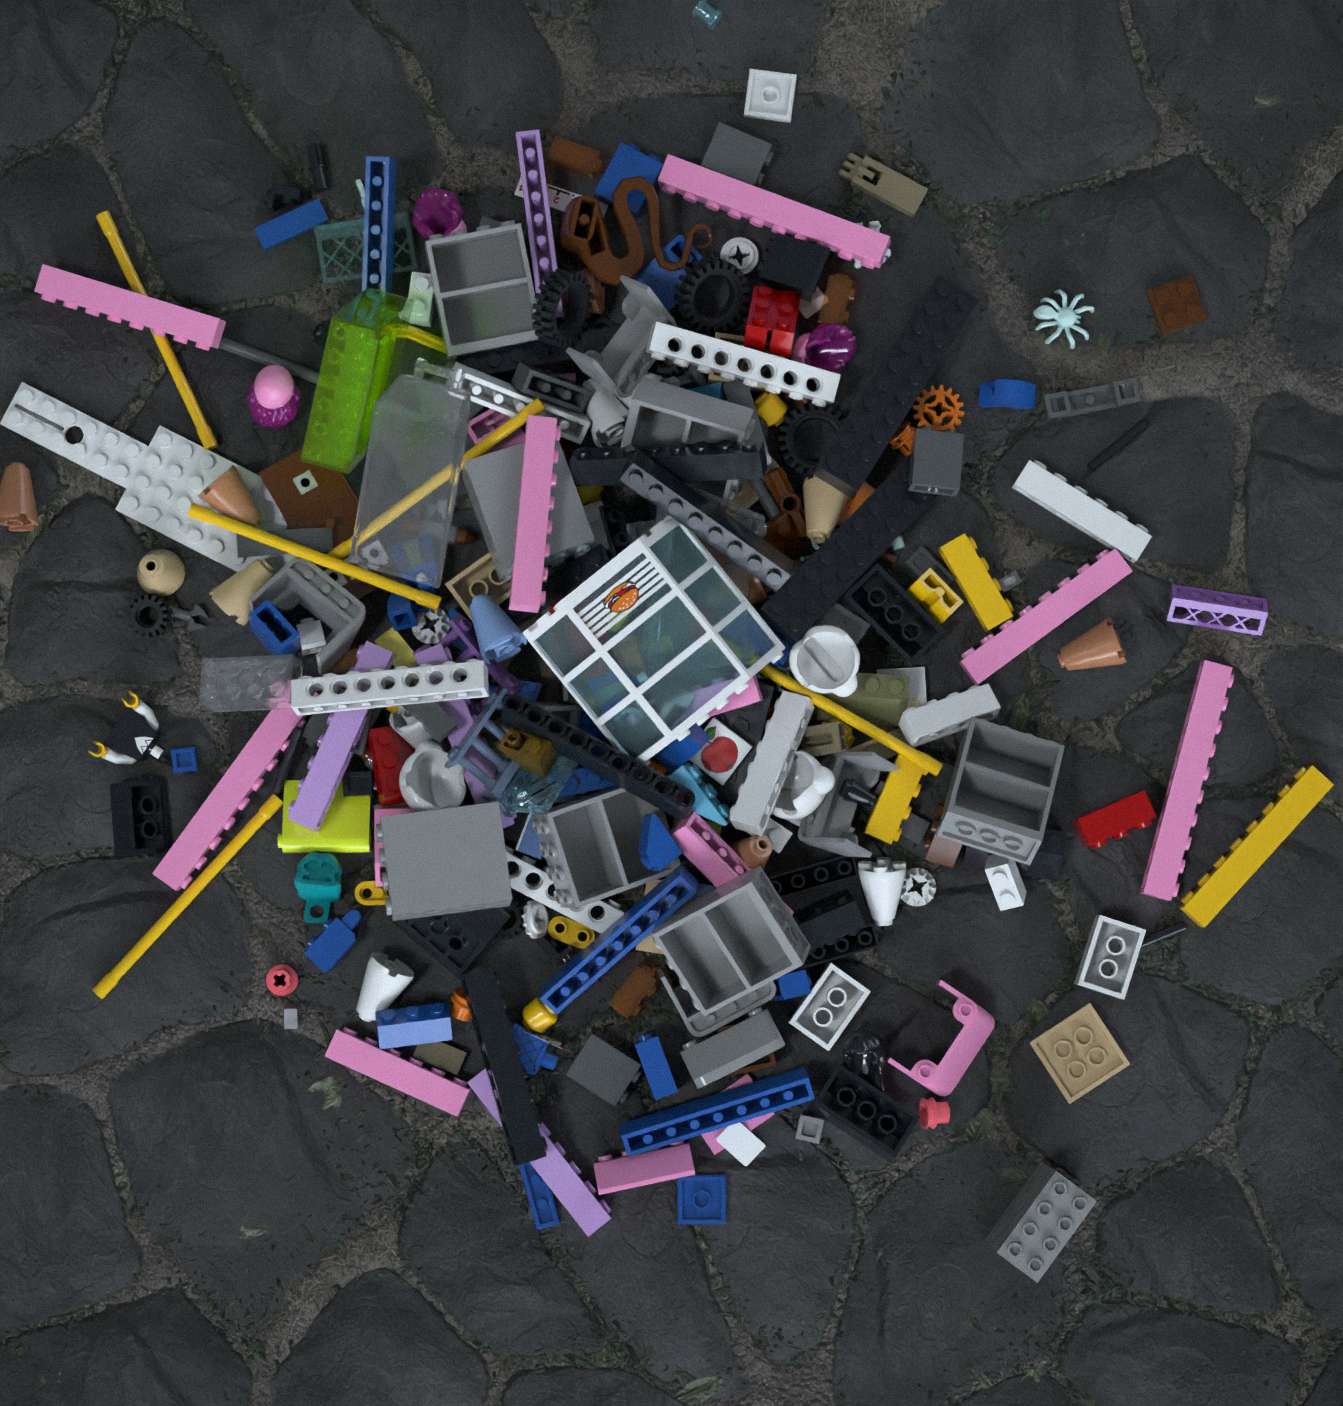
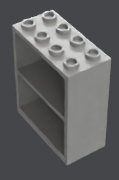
M511 220L502 222L499 227L492 229L491 225L477 227L476 232L467 233V229L454 231L450 237H444L443 234L429 236V241H425L424 247L447 360L460 355L539 341V336H536L534 333L536 329L532 326V323L536 321L532 319V313L536 312V309H532L533 303L537 304L521 223L515 224V221Z
M642 376L631 399L621 447L627 445H636L637 447L648 446L650 444L672 445L678 442L695 444L701 441L719 443L724 440L742 442L749 439L756 422V419H752L754 409ZM740 480L684 483L725 512L727 505L732 506Z
M555 441L554 448L559 450L558 463L553 464L552 473H557L555 488L551 487L550 496L554 497L553 511L548 513V520H552L551 535H546V543L550 544L549 558H544V567L549 565L558 567L565 564V560L577 559L591 550L595 541L559 441ZM524 443L466 460L463 464L462 478L499 581L506 579L507 582H511Z
M972 717L960 743L936 836L1030 865L1043 840L1065 746L1057 744L1052 740L1035 737L1030 733L1019 732L1007 726L988 722L982 718Z
M615 785L532 814V828L535 834H538L541 842L539 850L543 858H546L548 864L546 871L556 889L554 891L556 902L561 907L579 908L669 875L680 865L679 857L661 871H652L644 866L641 861L642 856L638 851L642 819L645 814L655 813L668 833L670 832L664 811Z
M499 802L380 817V824H376L377 843L382 842L383 848H379L380 867L385 866L386 873H382L383 890L389 892V897H385L386 914L392 915V921L510 906L512 893Z
M760 865L677 909L656 927L652 934L655 946L663 951L668 966L675 970L679 976L682 988L688 990L694 1007L700 1010L703 1016L804 965L811 949L808 940Z
M1041 1161L984 1240L999 1255L1038 1283L1097 1201Z

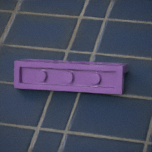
M1172 584L1166 620L1261 636L1268 615L1267 599ZM1175 606L1184 607L1189 612L1184 615L1174 614ZM1202 611H1209L1212 616L1203 619L1197 614ZM1229 614L1233 615L1236 619L1229 623L1223 622L1221 617ZM1250 618L1260 619L1258 627L1248 626L1244 621Z

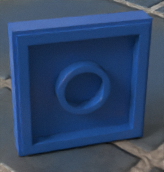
M696 1174L677 1178L678 1224H726V1174Z

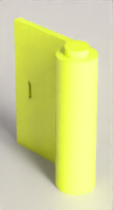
M286 780L284 785L282 834H278V848H282L283 853H310L313 851L318 853L371 852V797H344L343 780H341L320 830L314 831L288 819L290 814L287 811L292 800L296 801L299 795L297 788L301 780Z

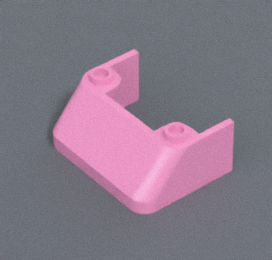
M938 979L936 981L937 985L958 998L953 1006V1015L959 1022L964 1024V1027L938 1066L929 1060L923 1059L916 1062L911 1071H909L888 1056L886 1061L939 1096H947L952 1093L994 1029L995 1021L993 1016L978 1004Z

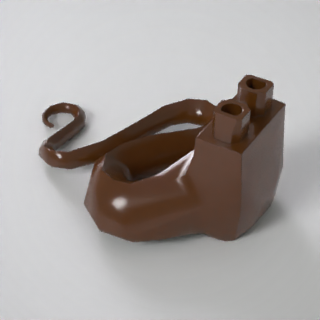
M641 176L621 179L612 194L613 210L623 231L627 246V253L624 257L619 259L614 256L598 200L586 196L573 198L567 204L562 216L558 250L577 254L595 277L604 283L612 286L621 285L623 283L619 278L622 275L633 279L644 266L646 253L639 227L628 205L627 198L630 192L635 189L643 192L647 199L651 246L660 268L670 272L683 269L689 261L694 234L698 230L707 232L709 237L708 243L706 245H698V247H708L713 241L711 228L703 223L694 225L687 232L679 262L670 263L665 261L660 242V216L657 194L652 184Z

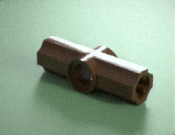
M779 466L766 472L763 479L781 512L787 514L798 538L806 536L805 510L782 467ZM786 497L794 499V504L789 509L783 507V501Z

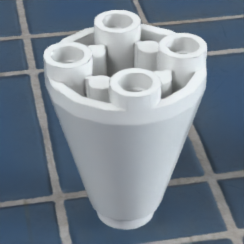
M878 857L876 862L859 861V878L873 924L877 926L892 925L906 875V862H890L889 857Z

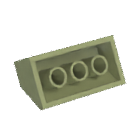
M857 672V688L850 696L839 697L832 692L819 693L873 725L899 727V721L908 704L909 676ZM814 705L815 708L810 718L812 721L826 722L833 718L838 719Z

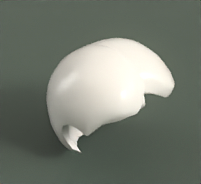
M818 625L807 630L804 637L793 645L789 655V665L795 678L804 687L818 693L832 692L839 697H848L857 688L856 673L860 665V654L854 641L844 630L832 625Z
M431 740L423 741L416 747L415 753L406 759L399 775L401 794L409 807L415 812L459 807L466 795V785L463 776L464 767L458 763L447 769L444 765L449 759L447 757L448 753L444 752L438 743Z
M804 751L794 752L796 755L772 810V814L779 818L795 820L808 816L821 804L826 793L834 787L835 776L832 771L827 767L821 766L817 759Z

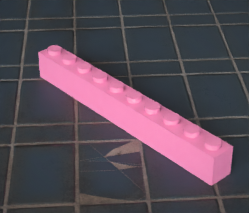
M669 154L658 178L661 190L667 194L674 195L678 193L683 195V198L689 202L696 203L699 201L704 203L705 207L710 210L718 211L721 209L728 212L727 215L734 219L740 220L742 217L750 220L749 223L756 227L762 228L764 225L772 228L771 231L775 234H788L800 240L831 248V251L838 253L840 258L851 261V259L858 260L862 266L869 269H874V267L880 269L891 243L890 236Z
M1207 660L1200 662L1142 881L1141 894L1166 901H1171L1172 897L1177 896L1179 883H1176L1178 873L1182 874L1185 867V860L1182 858L1184 851H1188L1192 837L1188 835L1190 828L1194 827L1197 821L1198 814L1195 813L1196 805L1200 804L1203 798L1204 790H1201L1203 780L1206 781L1209 775L1208 759L1213 757L1216 749V744L1213 743L1215 734H1219L1222 726V721L1219 718L1221 711H1225L1227 707L1228 697H1225L1227 688H1231L1233 684L1234 674H1231L1233 667Z
M291 684L152 873L175 891H180L181 888L185 890L193 880L191 874L196 868L199 870L207 860L205 855L210 849L214 850L221 841L219 836L223 830L228 831L236 820L234 815L238 810L242 811L250 801L247 797L253 790L257 791L264 782V779H262L263 775L267 770L271 772L279 761L276 759L281 751L286 752L295 726L303 728L307 723L304 720L307 715L297 716L291 708ZM315 692L314 697L319 696V694Z

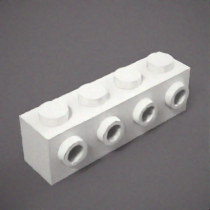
M989 684L982 686L974 685L965 692H954L945 699L939 701L934 699L922 707L906 709L898 725L909 746L914 748L967 729L972 717L982 718L987 721L996 719L1001 706Z

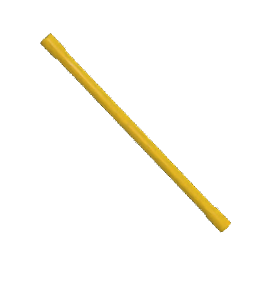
M104 211L99 213L96 218L113 249L132 292L147 296L118 234V229L110 212ZM152 334L194 422L205 450L216 448L218 446L217 440L204 418L166 335L161 337Z
M537 397L521 409L513 418L326 555L339 560L345 559L353 550L463 470L464 461L482 456L524 425L528 415L538 416L545 411L546 407L543 402Z
M192 503L189 509L188 516L194 519L214 524L408 598L437 611L442 600L440 596L399 583L226 517L196 503Z
M721 636L741 663L751 667L759 660V658ZM712 638L706 642L709 646L722 652ZM767 664L759 671L760 674L793 693L809 697L814 705L915 762L929 773L937 776L941 770L943 763L916 750L818 692L804 687L800 682Z
M274 793L259 808L256 815L110 973L106 974L92 989L101 999L106 997L117 985L121 977L265 821L275 814L283 805V801Z

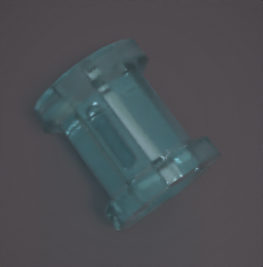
M701 0L692 12V16L694 18L698 17L705 22L709 30L716 26L723 15V12L716 11L711 7L707 0Z

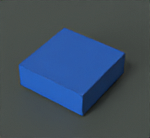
M195 746L171 749L174 774L199 771Z

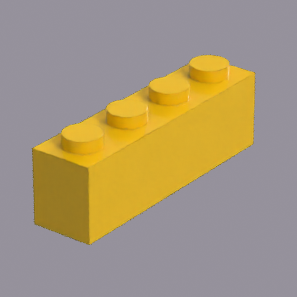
M964 533L941 546L938 551L951 574L956 578L955 581L985 632H988L1013 617L1011 612L1014 609L1007 598L1003 599L999 591L1002 589L997 579H991L987 572L990 568L983 557L979 558L975 550L978 548L971 536L967 537Z
M899 753L893 763L899 767L898 771L889 772L863 831V834L888 845H891L893 841H898L902 829L899 828L902 819L907 820L912 809L909 806L912 796L916 798L922 785L919 784V780L922 775L926 776L928 771L919 767L915 762Z

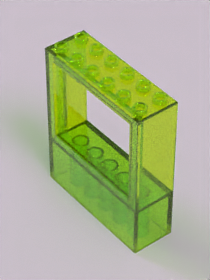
M367 287L332 316L300 461L349 474L382 439L414 299Z

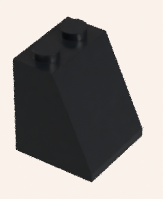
M776 233L774 239L769 238L765 252L768 254L765 261L760 260L756 274H759L758 282L781 291L789 290L801 294V299L811 302L828 261L831 248Z

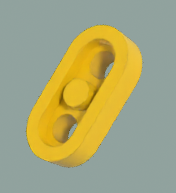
M375 881L361 882L355 889V898L362 905H385V897H389L387 891L383 890V886H376ZM365 889L372 891L371 897L366 898L363 895Z
M557 916L549 922L548 932L552 938L585 949L595 940L593 929L572 919ZM559 923L565 927L562 933H558L555 929ZM580 932H585L587 934V939L585 941H580L578 939V934Z

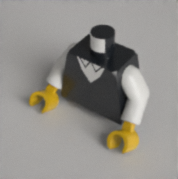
M128 691L133 696V699L128 702L122 698V701L128 708L103 744L98 741L92 742L99 746L98 751L93 753L88 750V752L95 757L101 756L103 759L115 764H133L137 760L142 762L147 754L159 761L166 751L165 748L156 743L161 735L158 731L159 723L153 710L144 702L138 700L133 691Z

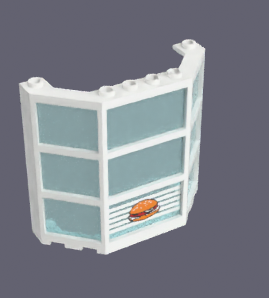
M669 515L649 530L652 533L649 537L644 534L558 602L553 607L555 610L553 614L548 611L522 633L613 747L646 766L651 763L649 759L676 738L680 742L691 733L689 728L697 723L700 726L709 719L708 712L716 707L717 710H720L729 702L727 697L734 691L738 695L749 686L747 681L770 661L774 664L783 657L782 651L786 648L696 535Z

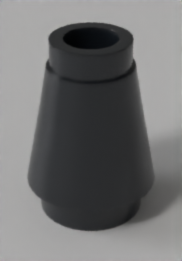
M845 778L838 793L839 796L843 797L844 801L869 807L872 806L876 798L875 793L853 778L851 780Z

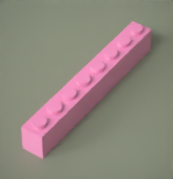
M42 264L34 292L42 294V300L55 303L56 299L64 301L63 306L77 310V307L80 306L86 308L85 313L99 317L100 313L108 315L107 320L121 324L122 320L130 322V327L142 331L145 326L152 329V334L165 337L166 333L174 335L173 340L187 344L188 340L196 342L195 347L209 351L210 347L218 349L226 321L44 264Z
M528 415L509 610L538 613L540 606L545 605L546 591L541 590L542 582H547L548 567H544V558H549L550 544L546 543V535H551L552 520H548V513L553 511L554 497L550 496L551 487L555 488L557 477V473H552L553 464L558 463L559 450L554 449L555 441L560 440L561 427L557 426V418Z
M1115 548L1111 552L1105 549L1096 556L1098 561L1092 566L1089 563L1083 565L1077 570L1079 575L1072 580L1070 577L1064 579L1057 585L1060 589L1052 594L1048 591L1038 598L1040 604L1034 608L1029 605L1019 612L1021 617L1013 622L1010 619L999 628L1002 631L996 636L992 633L980 641L982 646L977 650L971 647L961 655L963 660L959 664L974 685L984 681L1130 574L1132 569Z

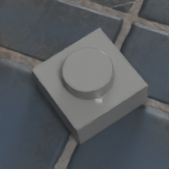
M800 1114L795 1139L819 1144L824 1119Z

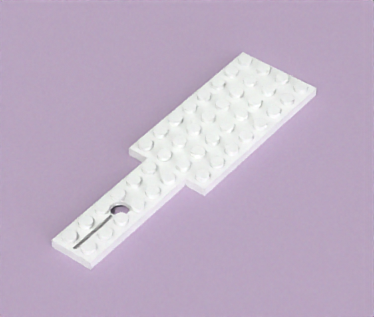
M23 382L20 384L0 424L126 488L115 509L116 511L236 572H239L256 559L260 561L265 559L275 568L272 572L276 574L291 559L297 557L292 554L238 558L237 533L188 516L192 503L212 509L201 501L197 495L234 465L263 516L259 519L262 524L257 528L263 531L290 529L259 475L208 449L205 450L204 447L160 425L149 446ZM77 426L82 429L84 436L80 443L70 444L67 442L65 435L70 427Z

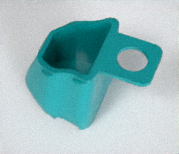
M313 851L298 863L294 885L298 896L306 900L305 922L325 924L328 921L331 902L335 903L341 899L342 867L332 853L323 854ZM313 906H321L324 909V914L319 918H314L310 915V909Z

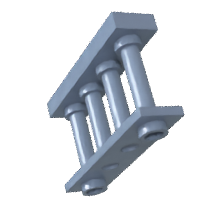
M505 687L496 692L493 690L489 697H486L485 702L487 704L459 745H455L447 754L449 759L444 765L448 769L459 763L481 781L486 789L481 797L487 802L499 798L520 767L509 757L503 759L477 737L483 726L499 740H502L506 732L489 718L496 708L501 711L502 698L508 691ZM470 745L497 766L498 772L495 776L490 777L464 755Z

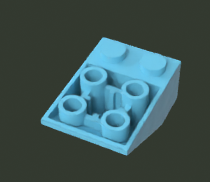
M688 762L668 776V778L685 786L694 793L695 802L692 811L723 826L731 822L729 818L730 808L726 803L721 804L716 798L718 795L717 791L710 783L706 785L701 778L703 773L697 765H691Z

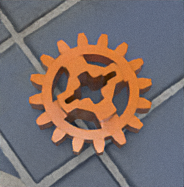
M931 385L929 393L923 389L921 392L923 398L918 397L916 400L919 405L912 407V410L917 412L912 417L913 420L920 421L917 428L923 426L931 427L934 431L943 432L944 430H955L954 424L960 426L961 421L958 417L964 416V412L959 411L964 403H957L960 395L952 396V388L950 387L946 392L943 385H940L938 390H935V387ZM935 396V400L931 404H924L927 399ZM945 398L951 402L953 407L948 406V404L945 402ZM936 406H939L940 411H943L940 416H936V411H932L935 410ZM924 416H928V418L932 421V424L928 423L925 420ZM953 418L948 424L941 426L944 419Z

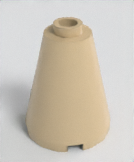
M813 475V478L809 480L808 477L805 478L803 483L806 533L811 541L824 543L832 535L849 497Z
M166 549L152 550L144 555L138 564V582L149 594H155L159 597L169 596L181 587L184 582V564L172 551Z
M256 559L212 589L209 595H212V600L228 616L236 615L239 617L236 622L245 626L249 621V614L251 613L249 599L275 575L272 572L275 568L265 559L262 561Z

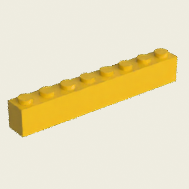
M1313 765L1306 768L1302 766L1294 774L1293 777L1296 780L1290 786L1286 784L1278 792L1277 795L1280 797L1274 804L1269 802L1261 811L1264 815L1258 821L1254 819L1246 827L1247 834L1242 839L1238 837L1229 846L1231 851L1227 856L1221 855L1213 864L1215 869L1210 874L1205 873L1198 880V888L1194 892L1190 890L1181 899L1183 904L1179 908L1199 927L1205 928L1334 786Z

